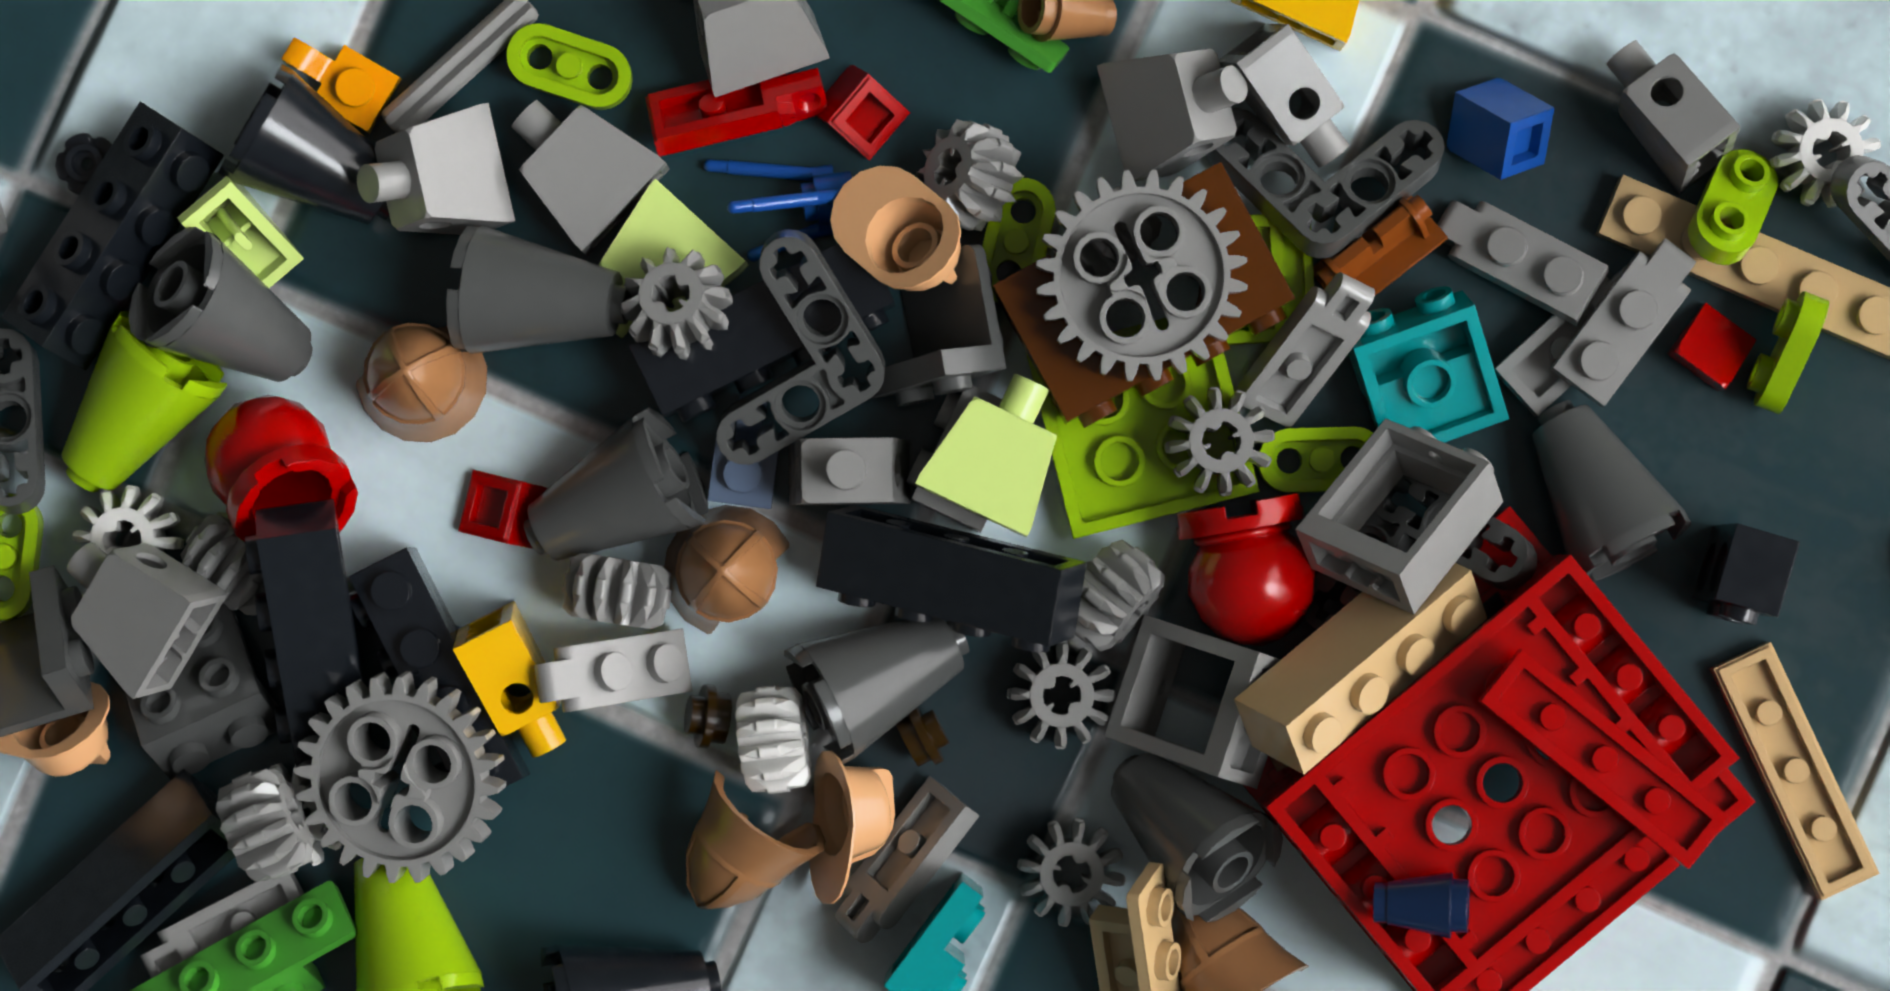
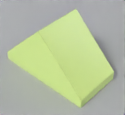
M225 176L177 217L185 228L197 227L204 232L207 231L215 234L268 288L273 286L304 259L245 187L234 183L228 176Z

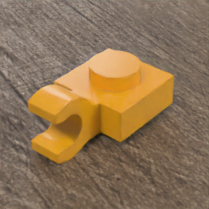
M294 37L281 58L286 64L321 83L317 93L347 121L369 134L402 80L396 74L346 45L342 47L334 61Z

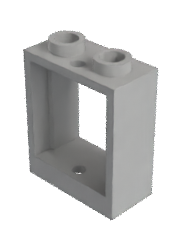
M1385 418L1295 530L1311 569L1411 614H1415L1501 506L1503 499L1494 475V468L1490 461L1480 452L1471 448L1458 449L1437 440L1430 432L1421 427L1413 426L1408 428ZM1403 475L1452 495L1407 553L1358 532Z
M1144 615L1138 636L1132 646L1131 657L1118 696L1112 706L1111 717L1104 737L1210 775L1257 789L1268 755L1252 747L1234 698L1281 659ZM1185 645L1235 661L1205 753L1155 737Z

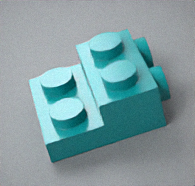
M1447 286L1431 288L1416 296L1415 303L1417 307L1395 315L1388 308L1368 311L1371 313L1370 324L1349 352V356L1359 388L1366 397L1376 429L1386 418L1408 428L1413 426L1421 427L1430 432L1437 440L1445 443L1509 419L1475 304L1463 290L1453 293L1452 289Z
M961 872L886 972L885 988L889 991H961L967 982L965 979L967 974L962 971L965 966L964 953L951 944L950 941L954 937L963 944L984 917L985 907L979 903L983 898V890L979 884Z

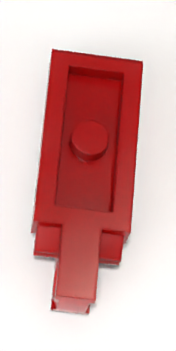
M818 68L789 75L783 74L716 98L709 79L649 93L645 97L654 144L659 157L783 128V126L787 127L797 121L816 116L828 108Z

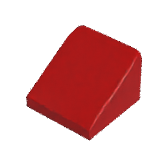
M850 65L825 93L828 108L816 116L870 161L910 112L871 75L855 65Z
M1705 302L1667 352V355L1716 391H1722L1733 380L1757 340Z
M473 470L458 532L532 549L533 547L525 534L523 523L529 519L528 505L547 488Z

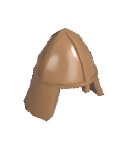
M405 323L383 332L372 344L364 361V373L357 380L356 388L364 411L381 430L404 441L433 442L456 434L475 417L486 394L487 365L483 353L470 354L469 352H461V349L454 348L450 341L447 326L434 328L428 324Z
M723 505L709 509V512L701 515L706 519L704 523L695 528L677 532L667 548L664 567L671 573V603L686 622L706 634H712L720 621L729 623L754 615L765 607L775 590L778 572L776 559L789 548V541L775 522L751 508Z
M716 770L710 795L686 849V883L696 906L700 909L729 908L758 898L769 888L779 885L784 878L799 866L824 851L826 840L820 826L806 822L785 834L779 840H775L748 821L746 814L738 812L727 798L723 789L724 775Z
M1176 906L1174 908L1171 924L1174 942H1177L1181 948V965L1178 975L1182 991H1263L1288 975L1297 971H1303L1309 967L1283 948L1258 922L1241 908L1213 922H1205L1199 915L1193 916L1194 921L1189 920Z

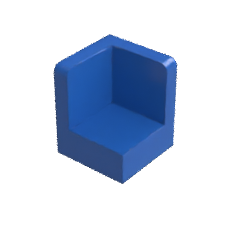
M1494 78L1457 91L1454 96L1447 148L1500 180L1543 165L1546 158L1554 107L1502 78Z

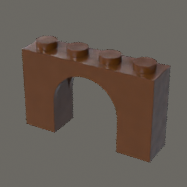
M1219 162L1184 181L1181 196L1189 200L1195 193L1205 189L1207 195L1201 210L1208 214L1224 207L1227 212L1216 225L1220 233L1239 231L1240 236L1226 248L1228 255L1247 257L1246 264L1231 270V278L1248 284V288L1245 292L1228 295L1227 301L1242 311L1240 317L1226 318L1220 316L1218 323L1225 329L1228 335L1248 326L1252 335L1255 336L1285 320L1287 316L1282 307L1294 300L1295 296L1223 164ZM1049 254V255L1043 257L1042 259H1044V258H1052V257H1051V255ZM1036 262L993 285L992 291L1042 383L1049 389L1048 394L1065 424L1078 418L1083 428H1086L1117 411L1112 399L1135 387L1141 398L1174 380L1169 370L1172 367L1169 360L1162 362L1161 379L1153 382L1146 365H1139L1137 374L1132 382H1126L1123 363L1115 362L1105 376L1100 375L1101 355L1093 352L1083 362H1077L1076 357L1082 342L1077 337L1060 345L1056 341L1060 333L1067 326L1064 319L1044 321L1043 315L1050 308L1057 305L1055 297L1036 295V288L1053 281V274L1035 268ZM1200 285L1198 289V297L1195 308L1198 307L1202 298V291ZM1206 336L1203 341L1210 354L1207 360L1199 359L1190 350L1184 353L1185 359L1192 357L1198 367L1231 348L1227 340L1222 342Z

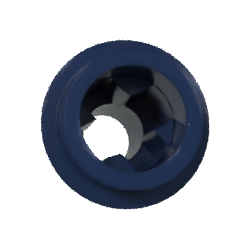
M1453 872L1393 880L1388 881V883L1375 882L1373 899L1374 922L1387 923L1388 925L1450 939L1452 932L1468 933L1469 879H1454Z

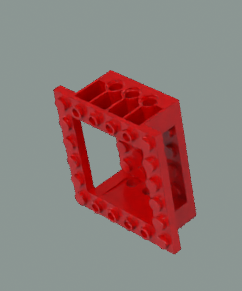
M1506 506L1494 517L1516 529L1534 546L1537 553V568L1534 576L1516 590L1503 591L1492 587L1473 575L1482 604L1496 593L1506 604L1502 609L1394 697L1306 774H1302L1289 766L1277 772L1268 756L1257 789L1243 785L1262 810L1279 825L1286 839L1412 991H1530L1681 865L1552 760L1543 758L1531 743L1477 701L1518 649H1523L1729 815L1731 818L1720 832L1756 803L1728 769L1740 757L1572 555H1551L1511 506ZM1485 539L1479 549L1492 558L1499 567L1506 565L1512 568L1517 561V557L1511 550L1503 552L1492 546ZM1498 763L1511 765L1519 777V786L1516 793L1505 801L1492 800L1486 794L1483 787L1485 773L1490 767ZM1449 805L1462 808L1469 822L1468 830L1464 837L1454 843H1444L1438 840L1432 828L1435 814L1441 808ZM1447 872H1453L1454 879H1469L1468 933L1452 932L1450 939L1388 925L1387 923L1374 922L1373 899L1375 882L1388 883V881Z

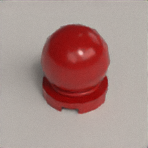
M273 395L260 396L235 403L212 427L206 440L204 459L206 473L213 493L226 505L227 516L238 538L245 542V536L256 535L255 510L334 499L339 532L342 531L354 513L358 496L357 487L351 478L345 461L331 449L324 425L301 403Z
M1299 493L1250 500L1252 513L1227 517L1225 507L1220 506L1177 514L1179 527H1176L1178 540L1195 538L1194 544L1200 546L1188 568V595L1200 619L1221 640L1243 645L1264 646L1281 639L1300 626L1313 600L1315 570L1311 569L1301 542L1288 532L1292 528V524L1289 521L1305 518L1304 507L1301 505Z

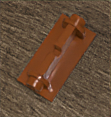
M1419 195L1410 196L1407 200L1402 197L1397 201L1399 205L1342 252L1331 258H1323L1314 265V278L1325 289L1337 273L1342 272L1374 288L1375 295H1377L1444 243L1448 236L1430 217L1432 212Z

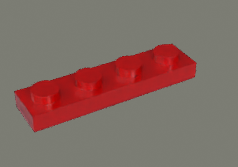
M1523 649L1517 650L1477 700L1684 868H1691L1731 818Z

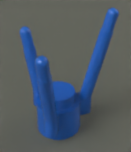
M712 159L706 160L703 164L704 169L708 172L812 181L800 183L801 193L731 201L727 205V210L732 214L803 207L805 221L817 220V223L798 231L807 234L812 240L833 235L830 222L833 202L843 185L852 178L850 171L834 173L832 164L803 167ZM764 244L748 251L747 258L749 261L760 260ZM782 247L777 249L778 253L785 251L786 248Z

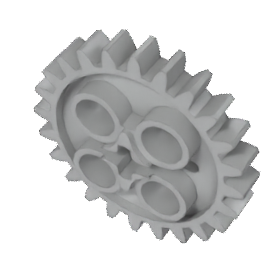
M1151 169L1144 187H1136L1130 170H1124L1121 177L1120 190L1113 191L1109 183L1103 177H1100L1096 181L1098 199L1092 201L1080 191L1074 193L1073 198L1079 210L1076 217L1065 211L1058 210L1054 217L1066 230L1063 236L1044 234L1042 238L1043 243L1056 251L1055 258H1044L1036 261L1035 268L1053 274V281L1036 288V295L1055 297L1057 305L1050 308L1043 315L1044 321L1064 319L1067 326L1060 333L1056 341L1060 345L1077 337L1082 342L1076 357V361L1079 363L1086 360L1093 352L1101 355L1100 375L1105 376L1115 362L1123 363L1126 382H1132L1137 374L1139 365H1146L1153 382L1161 379L1162 362L1168 360L1181 375L1187 372L1184 353L1190 350L1196 357L1205 361L1210 357V354L1203 339L1209 336L1224 342L1229 337L1225 329L1218 323L1220 316L1239 318L1242 313L1235 305L1227 301L1229 294L1242 293L1248 288V284L1231 278V270L1246 264L1247 257L1228 255L1226 248L1240 236L1239 231L1220 233L1216 225L1227 212L1224 207L1208 214L1201 210L1207 195L1205 189L1195 193L1189 200L1181 196L1184 177L1178 176L1168 190L1160 189L1157 170ZM1157 215L1171 221L1176 231V239L1172 247L1167 250L1157 251L1145 245L1141 239L1140 229L1142 222L1148 217ZM1118 222H1123L1126 225L1140 264L1143 267L1154 265L1158 270V275L1150 282V285L1168 321V327L1165 330L1157 328L1142 288L1139 285L1128 287L1125 283L1124 277L1132 271V264L1115 232L1114 226ZM1096 241L1109 245L1115 252L1117 259L1114 271L1103 277H1096L1087 273L1081 266L1080 253L1084 246ZM1175 276H1190L1200 285L1202 298L1200 304L1194 310H1178L1169 302L1166 293L1167 285ZM1115 302H1131L1140 310L1142 326L1134 336H1117L1107 326V310Z
M405 671L399 675L393 687L385 672H380L370 679L369 689L358 679L346 687L347 698L336 693L324 702L329 714L319 712L310 718L308 723L318 735H309L298 743V748L313 757L310 760L303 761L294 768L295 774L311 779V785L296 794L297 800L315 802L317 810L308 816L305 823L306 825L325 823L329 830L323 836L320 845L324 848L337 841L343 844L344 849L339 862L343 866L357 855L364 858V877H370L381 865H385L389 883H395L403 877L407 867L415 883L421 882L430 875L431 866L442 876L454 867L453 856L464 862L475 852L471 841L482 843L489 837L492 831L483 820H493L502 811V807L489 799L488 796L498 794L506 787L507 781L489 775V770L505 760L504 755L485 753L483 747L496 732L494 729L475 731L472 724L481 712L478 706L469 709L463 714L456 709L461 695L459 689H455L443 699L437 697L438 682L436 677L432 676L423 682L418 690L415 689L411 671ZM370 722L379 724L388 732L390 737L389 750L381 749L370 739L368 732ZM414 724L419 727L420 731L416 744L409 752L412 734L411 725ZM429 745L438 746L445 750L451 762L450 772L440 771L434 767L428 755ZM407 757L401 771V780L409 785L393 798L400 781V775L392 771V769ZM351 782L362 785L370 793L372 800L371 809L363 808L353 800L350 792ZM392 801L388 822L389 830H386L381 826V820L384 810L388 808ZM410 805L419 806L426 810L432 821V831L422 830L413 823L410 816Z

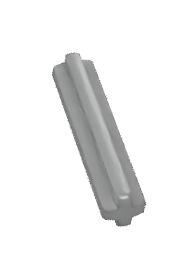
M504 0L383 109L381 116L386 124L395 133L424 123L504 51L518 30L537 21L539 14L536 8L528 0Z

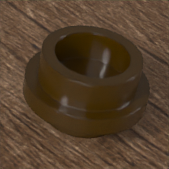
M704 684L698 696H689L685 708L684 731L687 734H693L694 744L697 748L707 749L711 743H725L731 722V695L729 693L717 692L715 685Z
M917 707L896 724L907 749L918 767L931 760L935 765L944 761L940 748L950 744L933 709L922 714Z

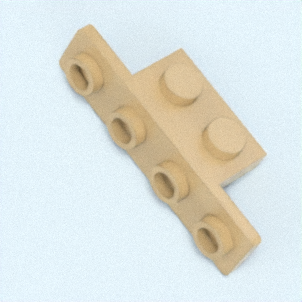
M1149 862L1127 893V909L1098 905L1089 918L1100 991H1181L1178 975L1181 965V948L1177 942H1174L1171 924L1174 896L1172 890L1166 888L1163 864Z

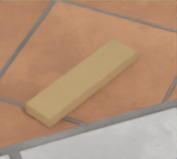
M1764 642L1709 668L1817 899L1824 900L1880 874L1772 643Z

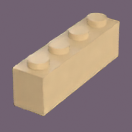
M1455 563L1415 614H1411L1365 592H1361L1234 698L1252 747L1292 769L1306 774L1487 619L1472 571Z

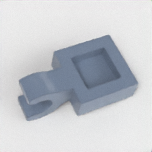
M767 402L762 404L765 408L767 407ZM741 419L737 420L735 440H732L736 442L745 439L750 446L756 445L757 432L764 426L765 419L753 426H746ZM715 440L707 501L772 509L779 451L751 465L737 464L728 460L720 452Z

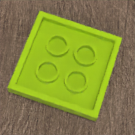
M1166 318L1154 321L1158 329H1167L1168 321ZM1142 324L1112 332L1121 337L1134 336L1139 332ZM1026 353L1032 381L1044 386ZM1224 353L1198 367L1192 357L1187 358V372L1181 375L1173 366L1170 367L1169 370L1174 380L1141 398L1135 387L1112 399L1117 411L1086 428H1083L1078 418L1065 424L1051 397L1047 394L1040 412L1044 428L1057 435L1052 459L1073 539L1260 492L1253 463L1246 461L1245 465L1252 472L1256 480L1252 487L1246 488L1232 471L1230 472L1232 482L1231 495L1220 496L1217 489V475L1212 474L1206 490L1203 493H1198L1193 490V486L1201 471L1195 466L1188 474L1180 478L1176 477L1173 473V469L1178 464L1189 459L1187 451L1175 454L1165 452L1164 444L1166 442L1186 440L1185 433L1173 430L1168 426L1169 418L1171 416H1179L1191 423L1195 420L1186 410L1183 403L1184 399L1188 396H1194L1200 402L1205 412L1209 411L1207 391L1210 387H1219L1222 394V408H1228L1230 398L1234 394V389ZM1221 425L1215 432H1204L1203 445L1211 444V447L1205 451L1214 459H1217L1225 451H1235L1236 439H1228L1233 434L1230 428Z

